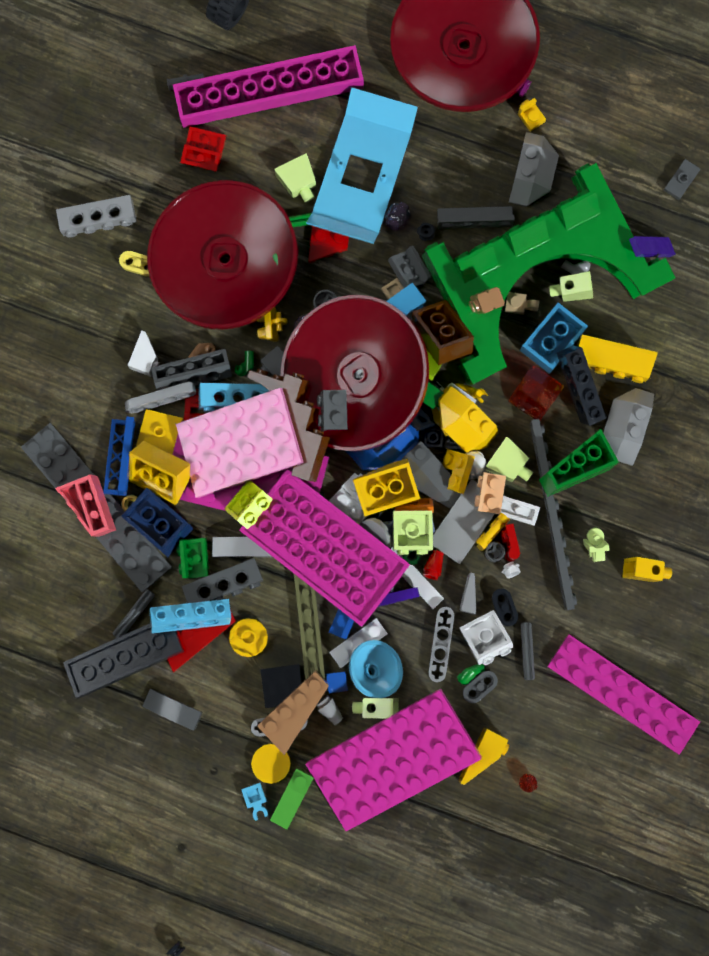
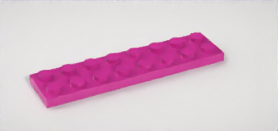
M569 634L547 666L678 755H680L700 721Z

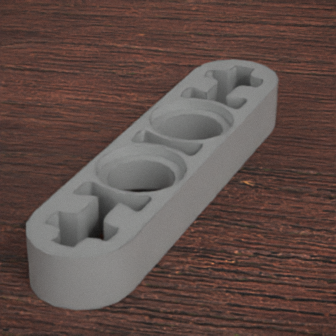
M186 382L126 400L124 402L126 412L138 413L146 409L194 396L196 394L195 384L193 382Z
M449 607L440 608L436 615L428 676L434 682L443 681L447 672L454 622V612ZM444 610H447L448 614L451 615V618L446 620V624H450V628L445 626L438 627V622L443 623V617H440V613H444ZM441 629L448 632V638L443 641L437 637V633ZM438 648L445 651V657L442 660H438L434 656ZM433 661L445 663L444 667L440 665L439 671L443 672V675L439 676L438 679H435V675H432V671H435L437 666L432 665Z

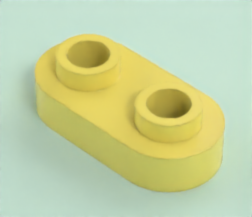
M125 251L120 255L119 263L124 270L149 276V271L144 269L148 265L146 255L132 251ZM129 259L133 260L130 265L127 264Z

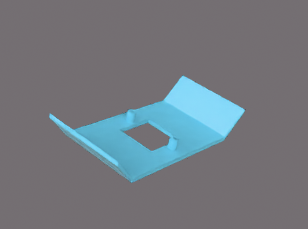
M351 88L346 114L313 212L306 224L374 244L411 136L418 109L417 106ZM350 155L383 164L374 193L341 184Z

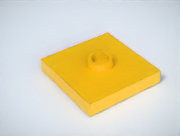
M146 409L136 446L145 441L173 454L178 435L176 424L181 421L183 422V418Z

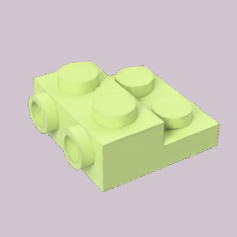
M393 511L392 544L393 551H397V555H408L409 551H416L417 555L428 554V551L433 550L432 511Z

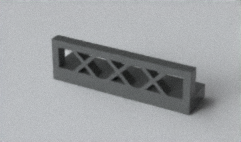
M512 206L437 209L438 229L512 227L515 220Z

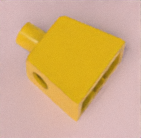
M641 557L624 559L622 578L658 582L663 579H670L672 568L664 567V561Z

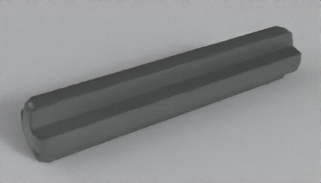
M148 589L144 591L113 631V635L116 638L127 633L154 598L155 594Z
M525 622L521 623L524 679L534 680L532 624Z

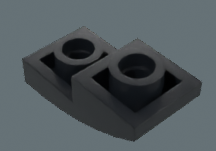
M441 428L425 429L424 445L427 448L463 450L449 436H445Z

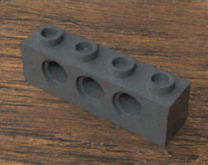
M226 349L151 367L157 391L186 382H193L196 386L200 385V383L232 377Z
M253 558L184 585L182 589L187 602L196 603L225 599L224 596L229 594L232 597L243 593L242 589L247 587L250 590L261 586L260 582L264 580L256 559ZM240 573H245L247 576V580L243 584L237 582V576ZM222 580H226L229 583V587L225 591L219 589V583ZM205 587H208L211 591L210 596L207 598L201 596V590Z

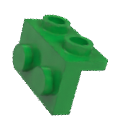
M206 538L179 540L177 553L181 558L179 574L182 575V578L194 579L210 576Z

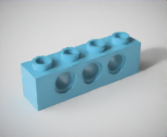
M200 383L199 410L209 413L237 403L233 399L234 395H239L242 397V400H246L254 395L258 396L269 392V390L261 384ZM221 395L224 401L216 402L214 396Z
M229 599L150 608L152 633L230 625L231 621Z

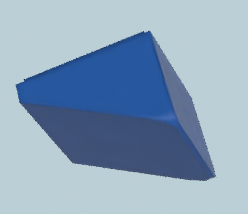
M345 671L326 674L327 682L329 683V693L348 691Z

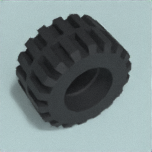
M209 0L206 18L228 31L239 22L248 6L249 0Z

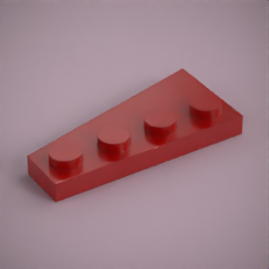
M232 611L230 625L177 630L184 652L167 659L173 672L177 671L183 664L188 662L194 655L236 622Z

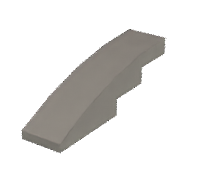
M213 537L212 557H272L248 537Z

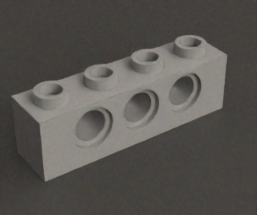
M130 195L56 209L60 232L66 237H75L78 233L83 232L90 234L98 229L110 230L118 225L130 226L137 222L133 200ZM120 211L118 216H111L112 212ZM97 214H100L101 218L97 221H94L93 217ZM77 218H83L80 224H74Z

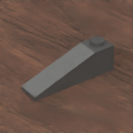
M420 441L402 459L408 458L417 490L451 509L462 493L447 489L451 474Z

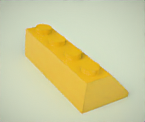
M582 335L576 346L583 348L589 369L595 370V373L613 374V377L619 379L627 377L636 383H643V381L646 382L649 379L658 352L587 335Z

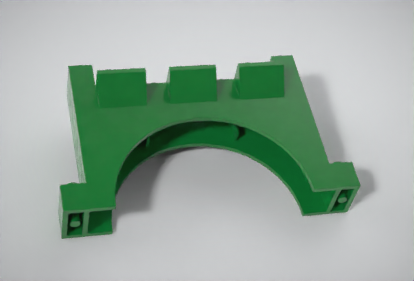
M587 163L575 171L576 175L571 179L578 191L576 196L572 199L564 200L551 211L547 210L539 216L526 220L522 225L518 224L512 227L501 237L497 236L486 244L484 242L474 247L470 252L466 251L460 254L454 260H452L444 242L439 245L435 242L424 249L425 253L422 255V258L443 299L450 304L474 336L472 355L461 359V364L457 366L467 385H473L507 367L499 342V320L502 307L484 314H477L470 309V296L498 287L505 301L510 289L527 270L542 262L555 259H578L598 265L619 280L632 299L640 295L643 296L676 278L666 258L659 260L657 257L646 262L644 257H635L629 241L634 236L597 163L593 165Z

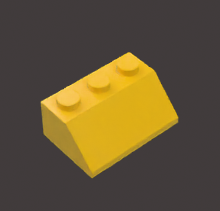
M143 441L129 452V482L143 489L148 488L155 495L176 505L190 479L191 464Z

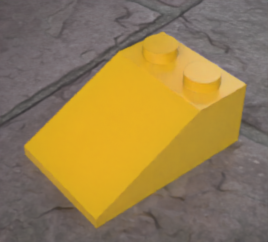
M408 458L387 464L353 479L364 516L420 499Z
M483 728L475 745L482 759L464 768L458 781L465 785L497 761L501 755L505 756L510 746L507 744L508 739Z

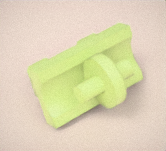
M592 528L587 533V539H583V544L594 562L605 561V551H609V544L604 540V533L601 529Z

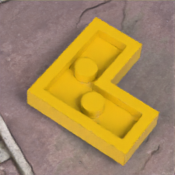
M447 449L443 458V466L446 469L453 470L447 489L464 494L475 459L474 456Z

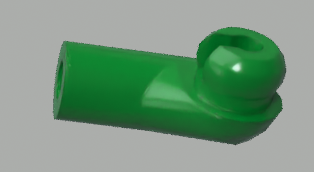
M245 351V361L239 366H235L234 371L237 375L245 376L249 373V370H253L254 351Z
M476 664L464 669L457 677L458 682L462 685L469 684L476 675L485 671L484 665Z

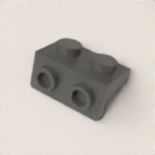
M410 246L405 252L388 259L403 288L411 283L416 288L421 287L431 278L429 270L425 267L414 246Z
M346 390L321 391L320 395L317 396V406L321 410V415H318V426H321L322 431L347 430Z

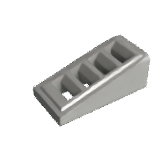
M469 573L467 576L459 608L460 611L470 614H476L474 573Z

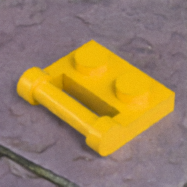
M500 513L490 524V529L486 533L483 532L476 540L478 544L476 547L483 551L510 519L503 513Z

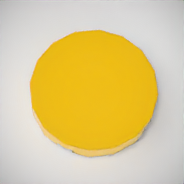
M246 618L234 624L230 630L229 641L236 653L241 656L252 657L264 650L267 645L268 634L262 623L256 619Z
M274 744L263 745L257 749L251 763L255 776L262 782L270 784L284 779L290 770L291 764L289 754L286 752L284 755Z

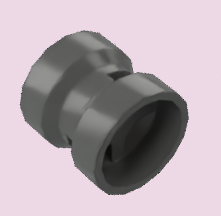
M499 542L490 543L485 548L484 554L486 559L490 562L501 560L505 555L504 546Z

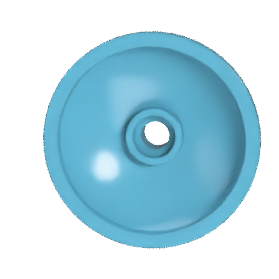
M378 640L366 641L356 647L350 657V676L354 685L362 694L370 698H386L397 691L402 682L403 667L398 654L391 646Z

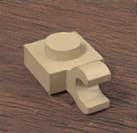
M509 292L505 312L524 315V309L538 311L539 301L526 300V294Z

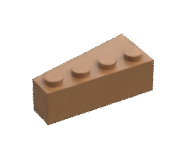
M315 670L258 724V728L284 755L329 687V683Z

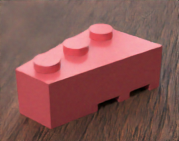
M90 474L55 488L91 536L100 537L116 531L98 476Z

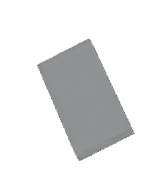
M471 479L464 494L460 495L433 535V546L459 564H461L495 514L477 511L478 507L474 506L475 497L480 495L481 488L477 487V482Z

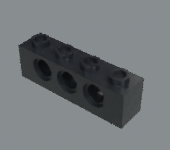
M573 345L557 352L556 354L580 423L590 426L606 419L583 348Z

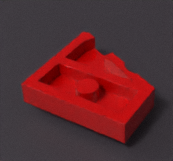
M312 226L308 262L314 263L315 260L327 258L335 253L348 250L349 237Z

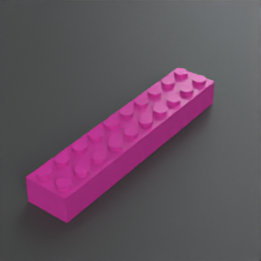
M356 45L173 84L180 120L184 128L351 92V88L364 89V79Z

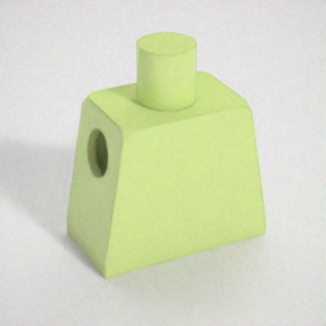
M307 154L275 168L276 177L292 198L301 195L305 203L314 198L311 189L316 187V181Z
M590 271L560 277V284L549 286L551 297L562 295L563 301L593 298Z
M508 437L505 438L485 467V470L493 474L506 476V480L513 482L517 475L528 481L533 474V471L524 466L529 459L528 456Z
M363 698V702H353L352 712L353 714H362L363 718L386 719L399 712V698ZM372 705H375V711L371 710Z

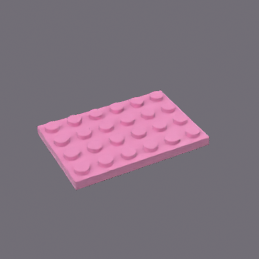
M283 388L260 394L176 424L185 460L191 464L190 478L196 498L304 463Z

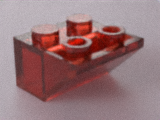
M533 365L508 402L534 420H541L565 386Z

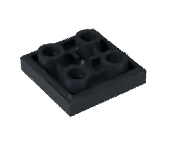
M299 664L260 669L265 708L277 707L302 683Z

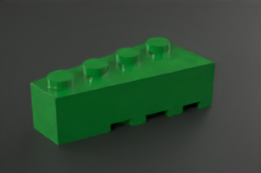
M600 429L548 471L539 481L547 497L609 471L619 461Z

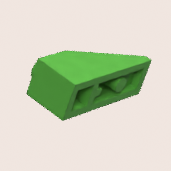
M298 767L296 768L270 821L288 829L314 778L310 773Z

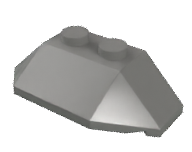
M526 132L509 203L527 207L550 192L559 155L544 136Z
M635 388L613 399L603 433L618 461L633 466L653 409V393Z

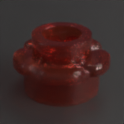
M523 774L520 777L519 786L523 791L530 793L537 789L538 782L533 775Z

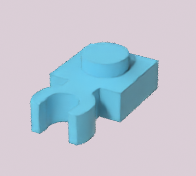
M261 782L241 789L247 808H254V820H258V811H263L264 816L267 817L268 811L262 806V803L267 802Z

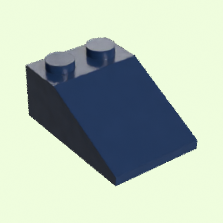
M148 488L141 493L121 516L167 557L177 548L179 540L185 539L194 529Z

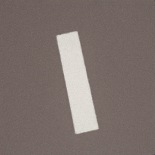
M410 565L402 575L413 588L418 587L420 596L432 609L444 600L413 565Z

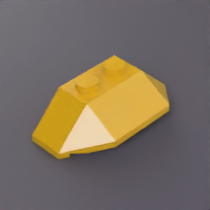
M449 386L438 399L441 429L466 453L487 448L497 436V425L473 401L452 386Z

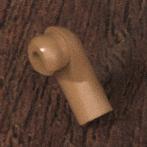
M199 343L188 358L214 352L215 346L212 343Z

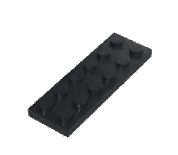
M150 623L63 662L75 698L79 699L184 652L177 631L152 633Z

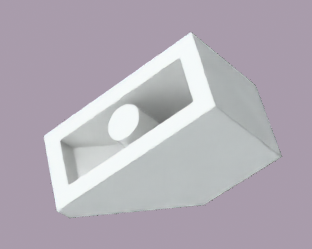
M141 331L128 367L131 370L152 377L151 367L158 366L159 362L148 335L145 331Z

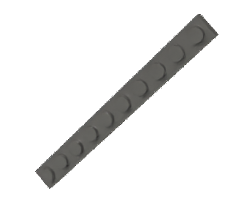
M539 419L531 420L530 428L539 476L541 478L552 469V466L546 457V454H548L547 442H543L542 435H545L544 425L540 424ZM542 487L564 610L575 609L574 605H577L575 593L572 594L571 590L573 578L571 574H568L567 567H570L568 555L564 553V548H566L565 537H561L560 532L563 525L561 517L558 518L556 511L559 510V503L557 498L554 499V495L547 497Z

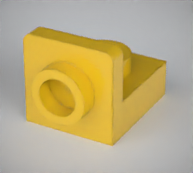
M535 98L522 102L518 111V116L530 132L546 122V118L536 106L537 100Z

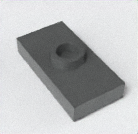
M685 159L663 191L680 200L700 171V168Z

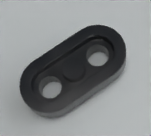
M503 588L494 591L492 603L503 626L509 627L514 625L518 620V613L510 592ZM499 595L504 596V602L498 601ZM506 613H509L511 615V619L509 621L505 620L504 615Z

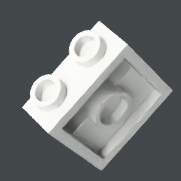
M354 473L329 500L330 503L357 524L363 522L367 517L364 516L353 479L362 476L361 473L359 475Z
M494 610L460 627V631L479 665L482 663L488 665L494 661V657L499 654L505 656L513 648V643Z

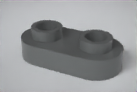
M484 671L463 689L464 699L469 703L479 702L497 686V676L491 671ZM485 677L491 679L490 684L486 685L484 683ZM472 689L476 691L474 697L469 696V691Z

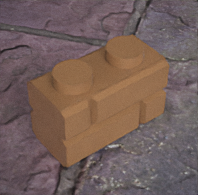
M494 287L470 296L469 306L472 312L484 314L504 306L505 302L500 289Z

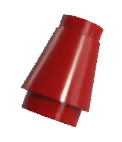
M433 550L423 568V576L432 580H438L442 572L443 552Z

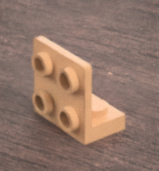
M483 472V475L478 477L477 487L481 489L480 495L475 497L474 506L478 507L477 511L501 513L506 476Z

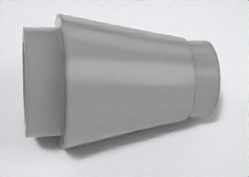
M326 695L320 699L316 705L318 707L317 710L334 725L338 724L343 717L333 698Z

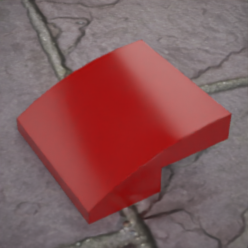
M190 126L180 163L217 172L227 135Z

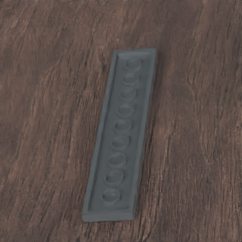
M51 423L21 446L54 488L90 474L94 475ZM100 482L102 490H104V485ZM104 494L116 531L96 538L143 593L172 569V566L149 540L121 517L125 511L110 494Z

